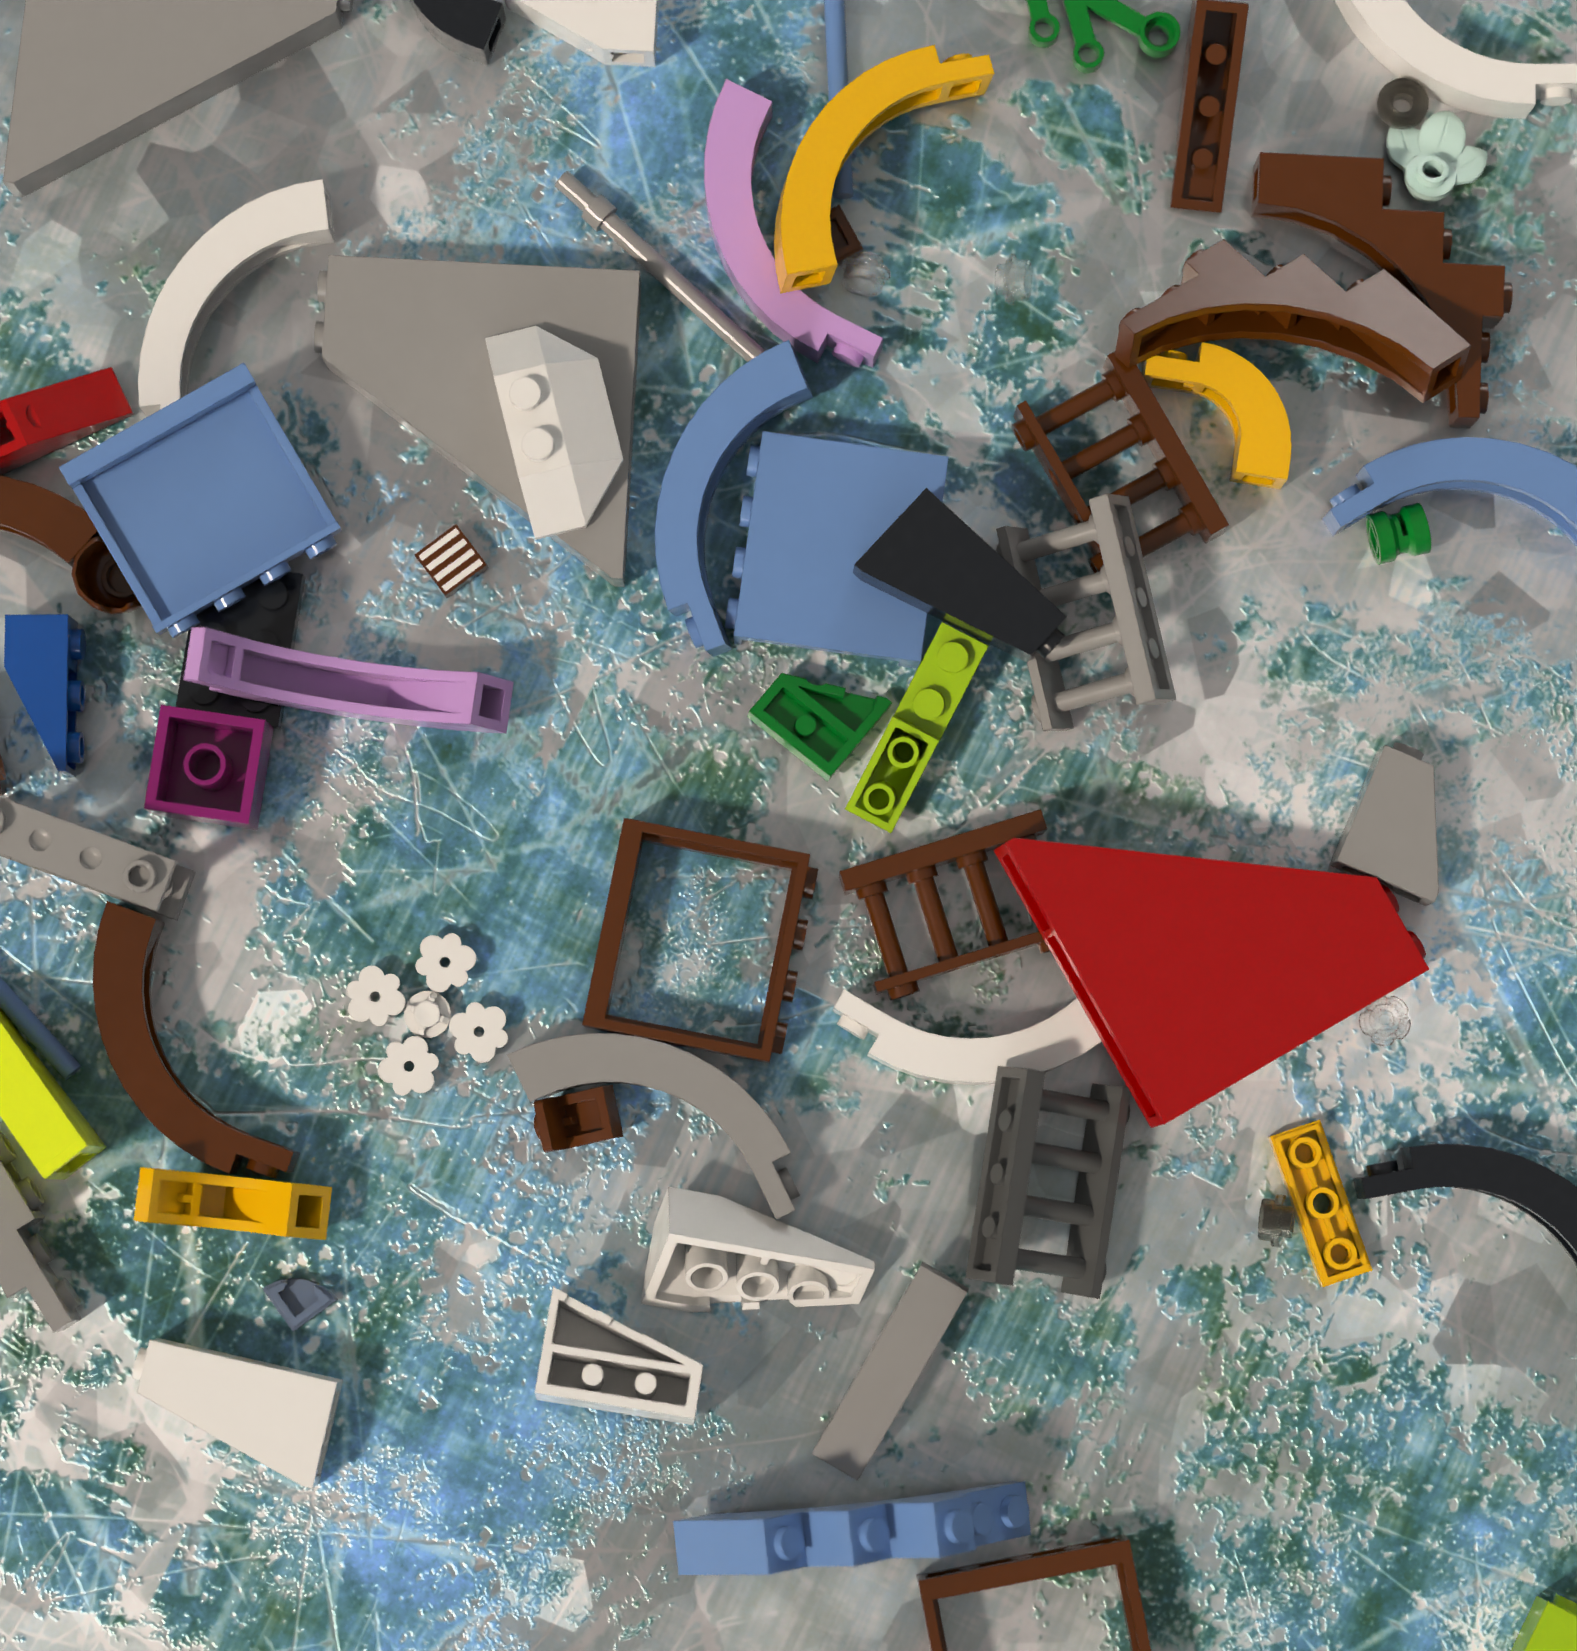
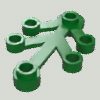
M1026 0L1031 18L1028 30L1030 41L1039 48L1052 46L1058 39L1060 31L1059 21L1054 15L1049 13L1047 0ZM1063 0L1075 43L1072 62L1080 72H1095L1100 68L1104 58V49L1101 43L1095 39L1088 10L1137 37L1141 50L1151 57L1161 58L1168 56L1175 50L1181 33L1180 25L1175 17L1169 13L1154 12L1144 16L1118 0ZM1041 23L1048 24L1052 27L1053 34L1049 37H1041L1036 33L1035 27ZM1154 31L1162 32L1166 36L1167 42L1163 45H1154L1149 40L1148 35ZM1083 49H1092L1097 54V59L1092 63L1084 62L1081 60L1079 52Z

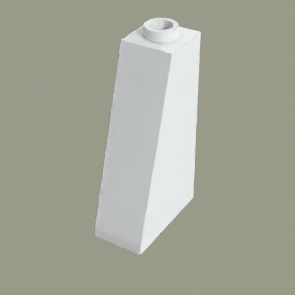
M161 1338L149 1340L148 1348L141 1347L139 1349L133 1368V1379L140 1380L137 1390L138 1394L295 1483L308 1488H314L319 1485L342 1388V1379Z

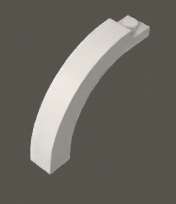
M1335 0L1349 27L1379 63L1406 84L1446 105L1491 117L1526 119L1536 105V99H1540L1542 105L1559 106L1568 104L1572 99L1577 98V63H1513L1476 54L1453 43L1435 31L1422 20L1406 0Z
M323 179L294 184L246 203L224 217L202 235L182 257L168 277L154 304L146 326L140 352L138 372L139 408L147 417L188 394L190 369L200 336L218 305L238 283L267 262L284 254L306 247L335 243L330 197Z
M845 989L833 1007V1012L841 1016L837 1022L838 1026L862 1040L865 1039L868 1033L877 1037L868 1052V1057L897 1071L941 1083L962 1085L995 1084L998 1066L1048 1072L1078 1058L1102 1042L1077 998L1052 1017L1032 1027L1006 1035L970 1039L946 1037L908 1026Z

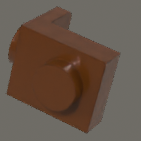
M613 1085L600 1086L534 1101V1128L538 1138L541 1140L545 1153L623 1137Z

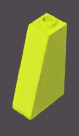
M0 1009V1117L44 1179L65 1180L107 1146L9 1018Z

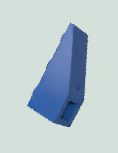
M68 614L5 615L4 667L57 770L67 777H76V764L83 763L85 754L83 733L76 732L77 712H83L85 708L83 680H77V660H84L86 654L84 629H78V622Z

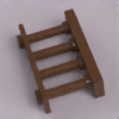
M1115 351L1107 355L1103 365L1106 373L1101 375L1102 381L1037 417L1033 414L1027 401L1016 406L1013 416L1016 422L1011 424L1013 433L1025 452L1030 449L1034 451L1075 524L1089 521V516L1092 513L1090 505L1086 506L1072 479L1138 443L1141 447L1147 444L1157 462L1152 464L1153 470L1110 494L1128 496L1130 504L1133 505L1162 488L1166 491L1173 489L1183 505L1178 509L1179 514L1138 537L1143 558L1187 533H1190L1192 536L1199 533L1206 544L1222 535L1229 526L1138 366L1134 365L1127 368L1115 356ZM1110 399H1113L1115 402L1123 401L1131 415L1127 419L1128 425L1069 458L1060 461L1046 436L1047 434ZM1095 541L1086 543L1093 554L1092 557L1088 558L1089 565L1093 573L1100 572L1104 564L1099 544Z
M1041 809L839 872L844 894L848 895L856 892L858 900H864L888 975V978L874 982L873 987L876 995L887 992L890 1001L920 992L917 982L1038 945L1040 954L1050 952L1039 930L1038 932L1008 940L984 862L988 861L987 851L994 850L1013 838L1037 840L1036 836L1044 834L1047 826ZM955 861L958 869H964L988 943L986 948L958 956L934 880L935 877L939 876L936 867ZM903 877L907 878L909 885L914 884L938 959V963L909 972L884 893L888 892L887 882Z

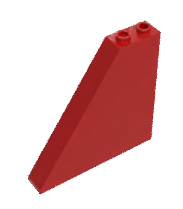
M1013 838L993 850L1151 1128L1170 1122L1429 970L1424 960L1426 953L1423 944L1415 933L1407 931L1398 915L1399 904L1395 895L1387 886L1381 885L1377 877Z

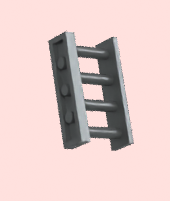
M998 1066L965 1278L1013 1286L1015 1270L1063 1277L1061 1292L1100 1299L1102 1283L1106 1276L1105 1261L1124 1134L1130 1116L1129 1101L1131 1092L1128 1087L1093 1083L1090 1098L1043 1089L1044 1071ZM1039 1110L1086 1118L1082 1150L1035 1142ZM1031 1163L1079 1171L1074 1203L1027 1195ZM1023 1217L1071 1224L1066 1256L1019 1248Z

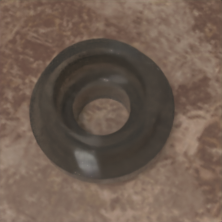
M1394 79L1385 84L1380 90L1376 104L1377 112L1382 121L1392 128H1413L1426 116L1429 107L1427 92L1418 82L1412 79ZM1399 99L1406 100L1410 104L1411 109L1407 112H1400L1394 108L1393 102Z
M1276 1194L1275 1199H1262L1258 1220V1239L1270 1241L1271 1247L1280 1248L1283 1237L1292 1238L1295 1207L1286 1206V1195Z

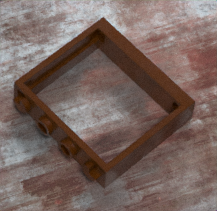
M624 818L582 1025L586 1028L643 1037L658 1042L770 1064L772 1052L778 1054L783 1052L788 1023L778 1021L782 1001H793L798 971L788 970L792 949L803 950L808 920L798 917L802 898L813 899L818 874L817 868L808 867L810 854ZM643 842L791 871L757 1044L609 1015Z
M1119 1535L916 1575L930 1650L947 1651L938 1599L1114 1565L1131 1651H1151L1130 1540L1125 1535Z

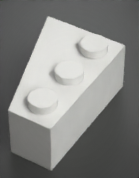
M553 1287L535 1387L537 1400L694 1425L703 1372L702 1364L645 1334L638 1333L617 1322L609 1315L599 1310L596 1311L568 1296L567 1293Z

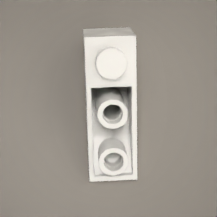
M504 0L508 9L605 65L655 67L659 12L658 0Z

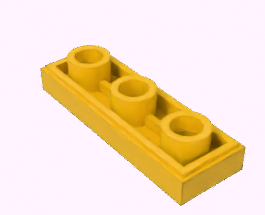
M1315 1120L1268 1136L1320 1287L1372 1271L1373 1269L1321 1121ZM1319 1193L1325 1194L1329 1200V1207L1324 1213H1318L1313 1207V1199Z

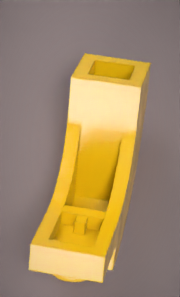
M1205 342L1201 343L1196 353L1195 361L1187 360V354L1175 350L1162 352L1144 361L1142 375L1149 387L1204 397L1214 403L1225 414L1234 435V454L1229 482L1281 489L1288 480L1292 444L1289 420L1277 391L1258 368L1229 349Z
M140 1167L134 1221L326 1240L332 1187Z

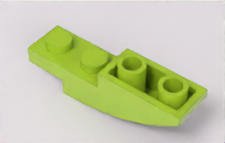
M944 621L941 622L845 810L892 833L963 698L989 644Z

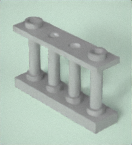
M1104 494L1089 499L1092 513L1089 516V521L1031 539L1027 528L1003 526L996 529L999 540L996 552L1055 606L1107 591L1111 595L1116 616L1113 617V622L1067 635L1046 658L1036 653L1028 661L1027 665L1034 691L1031 700L1032 709L1036 719L1041 723L1043 731H1067L1074 729L1070 710L1129 693L1135 697L1137 705H1159L1177 700L1128 496ZM1092 541L1099 544L1104 564L1100 572L1041 589L1035 559ZM1118 642L1123 646L1128 666L1125 668V673L1065 690L1058 660Z
M0 797L1 857L173 920H178L194 879L195 871L177 865L175 860Z

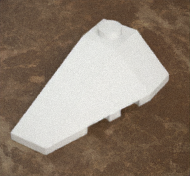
M668 1187L654 1222L641 1304L692 1313L711 1312L710 1304L742 1302V1310L760 1309V1301L789 1300L795 1307L859 1304L875 1270V1263L873 1260L722 1196Z

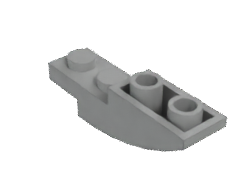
M0 1132V1285L7 1298L19 1297L29 1291L52 1331H63L82 1319L76 1310L81 1305V1302L68 1280L63 1278L59 1281L48 1263L54 1258L44 1239L38 1233L31 1236L28 1228L45 1218L39 1206L44 1204V1199L35 1183L28 1176L21 1179L12 1164V1161L17 1158L15 1150L6 1136Z

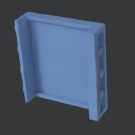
M245 363L238 365L59 467L158 635L169 631L172 638H175L200 623L196 616L200 612L215 605L218 612L229 608L246 597L242 588L258 579H261L264 586L278 580L292 571L288 562L305 552L310 560L320 556L337 545L333 536L342 532L341 527L323 500Z
M762 431L761 445H751L748 458L747 476L756 477L753 497L743 496L739 526L749 528L746 548L736 546L732 577L741 578L739 599L729 597L725 628L734 629V644L742 645V640L899 661L898 666L918 669L921 663L927 613L861 581L853 574L854 564L926 488L943 502L949 457Z

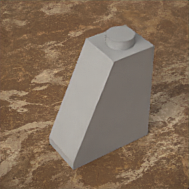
M1395 742L1392 748L1384 745L1376 751L1329 865L1352 875L1377 877L1380 884L1387 886L1393 893L1427 906L1435 902L1439 893L1434 765L1422 761L1424 754L1421 751Z

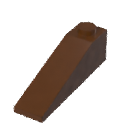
M1192 0L1170 200L1171 208L1222 213L1249 8L1248 3L1232 0Z

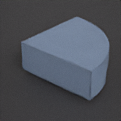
M303 1278L283 1279L262 1288L293 1332L338 1300L323 1285Z

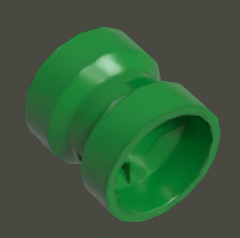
M1420 503L1402 506L1398 513L1390 515L1385 511L1367 514V537L1372 555L1377 564L1395 561L1399 554L1409 553L1412 556L1430 553V529L1426 514Z

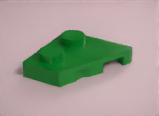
M781 673L750 709L747 717L828 782L887 712L892 702L881 696H876L873 699L845 692L846 688L831 684L814 685L805 678Z

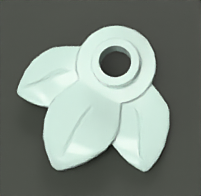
M1441 111L1433 114L1423 123L1420 130L1401 122H1393L1388 131V157L1394 165L1404 171V182L1410 195L1423 203L1438 202L1448 196L1455 185L1473 183L1481 176L1486 166L1487 152L1478 147L1465 146L1466 132L1464 124L1451 111ZM1424 173H1432L1436 175L1437 178L1428 177Z

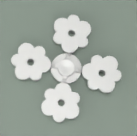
M449 933L443 939L436 935H430L422 940L420 952L423 957L417 960L415 967L419 974L426 976L427 986L432 991H422L413 995L407 1004L404 995L398 991L400 987L398 976L395 974L384 975L383 971L377 966L363 968L359 974V981H351L346 987V993L352 999L348 1005V1013L353 1020L365 1022L370 1019L373 1025L383 1026L388 1022L389 1015L395 1016L404 1010V1020L408 1029L417 1035L407 1038L403 1044L391 1042L386 1048L388 1057L383 1059L378 1066L379 1077L384 1082L393 1083V1090L398 1095H407L411 1090L416 1093H426L432 1089L435 1082L432 1072L438 1068L439 1059L435 1054L428 1053V1044L423 1038H432L440 1035L448 1025L451 1034L457 1038L454 1043L456 1052L461 1055L470 1053L471 1057L479 1063L491 1061L495 1056L496 1048L504 1047L508 1042V1034L502 1030L506 1024V1015L502 1009L495 1006L485 1009L482 1004L472 1002L467 1006L466 1013H457L451 1018L449 1003L439 994L448 990L451 984L456 987L464 986L468 981L466 971L471 970L476 964L477 958L474 950L469 946L461 945V938L455 933ZM444 958L450 959L448 967H442L441 961ZM375 992L380 994V999L377 1002L372 1001V994ZM478 1027L484 1029V1034L481 1037L475 1035V1030ZM408 1062H413L414 1069L408 1072L405 1065Z

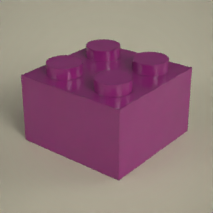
M161 705L144 809L155 816L258 830L274 727L263 719Z

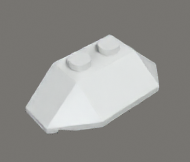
M537 326L485 338L493 377L535 540L586 528L624 461L598 358Z

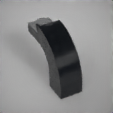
M410 0L422 24L440 43L463 57L488 66L506 21L502 3L495 0Z

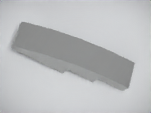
M922 1262L844 1394L839 1407L812 1451L813 1455L858 1481L933 1354L969 1288Z

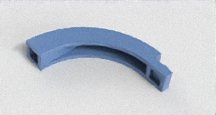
M789 340L764 351L742 365L724 380L702 403L685 427L674 448L662 481L655 523V553L660 586L669 612L677 617L691 611L692 617L685 619L691 640L696 648L704 646L705 651L713 657L733 649L708 582L705 564V533L709 509L724 471L742 445L759 428L781 412L813 398L797 353Z
M1476 437L1437 439L1413 444L1387 453L1364 465L1355 475L1364 490L1360 491L1358 486L1354 484L1329 500L1333 508L1322 518L1330 533L1334 536L1362 520L1367 514L1374 513L1395 501L1412 495L1440 490H1471L1494 494L1532 509L1560 529L1577 547V466L1549 452L1516 442Z

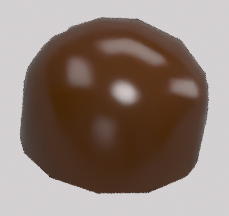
M101 536L90 539L79 550L74 559L71 575L77 594L89 606L104 613L122 614L140 609V602Z

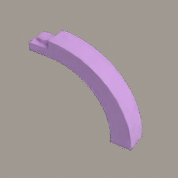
M726 79L715 103L708 128L704 155V186L708 222L715 248L725 272L737 293L753 314L783 342L789 340L795 351L818 363L826 346L833 348L832 355L838 360L857 368L860 367L861 363L873 368L882 350V337L825 309L801 290L780 294L775 259L767 247L759 228L752 197L754 163L760 142L772 118V101Z
M206 627L191 628L184 673L185 681L209 686V690L285 707L409 726L505 734L507 732L514 684L512 681L480 672L410 668L319 655L266 644Z

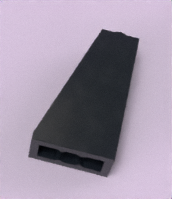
M927 488L854 564L853 574L861 581L1027 663L1036 653L1046 658L1066 636L1059 628L1063 625L1067 616Z

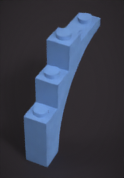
M1025 1481L1004 1482L964 1490L874 1502L776 1511L714 1513L673 1521L679 1575H770L803 1567L858 1566L891 1558H942L974 1551L977 1546L1031 1535Z

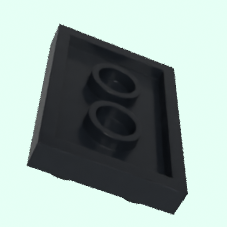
M289 572L264 586L261 579H258L242 588L246 597L236 604L220 612L213 605L197 614L196 616L200 623L195 627H206L294 650L306 577L300 573ZM191 629L188 630L176 707L263 719L272 725L274 729L281 730L284 706L209 690V686L184 680Z

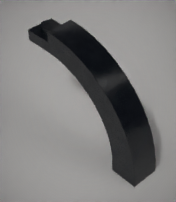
M1428 1144L1403 1147L1400 1149L1404 1169L1399 1170L1397 1160L1366 1165L1367 1176L1353 1178L1357 1199H1369L1432 1187L1467 1189L1495 1197L1511 1204L1542 1225L1559 1242L1577 1268V1186L1547 1167L1524 1157L1494 1148L1467 1144Z

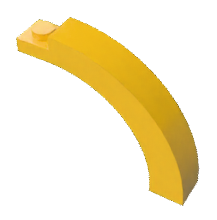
M935 45L911 50L885 60L862 73L842 88L825 105L808 128L797 148L780 196L774 234L775 269L780 294L831 283L838 266L831 237V198L835 180L853 151L870 134L902 114L937 103L984 95L994 75L989 54L972 57L971 54L962 53L951 56L943 63H940Z

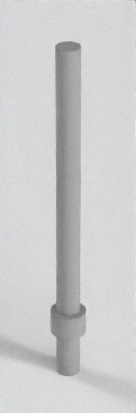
M566 171L557 180L555 187L583 212L581 218L595 231L598 232L602 229L744 360L749 362L765 351L615 214L617 208L602 194L596 197L569 171Z

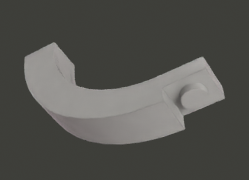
M603 1033L558 1037L535 1043L507 1054L530 1103L533 1104L536 1100L547 1098L565 1090L602 1083L644 1086L684 1100L715 1121L731 1137L750 1165L775 1218L779 1219L795 1211L791 1200L799 1197L800 1194L787 1168L776 1171L772 1163L791 1153L779 1130L762 1107L739 1084L718 1068L699 1057L672 1045L651 1039Z

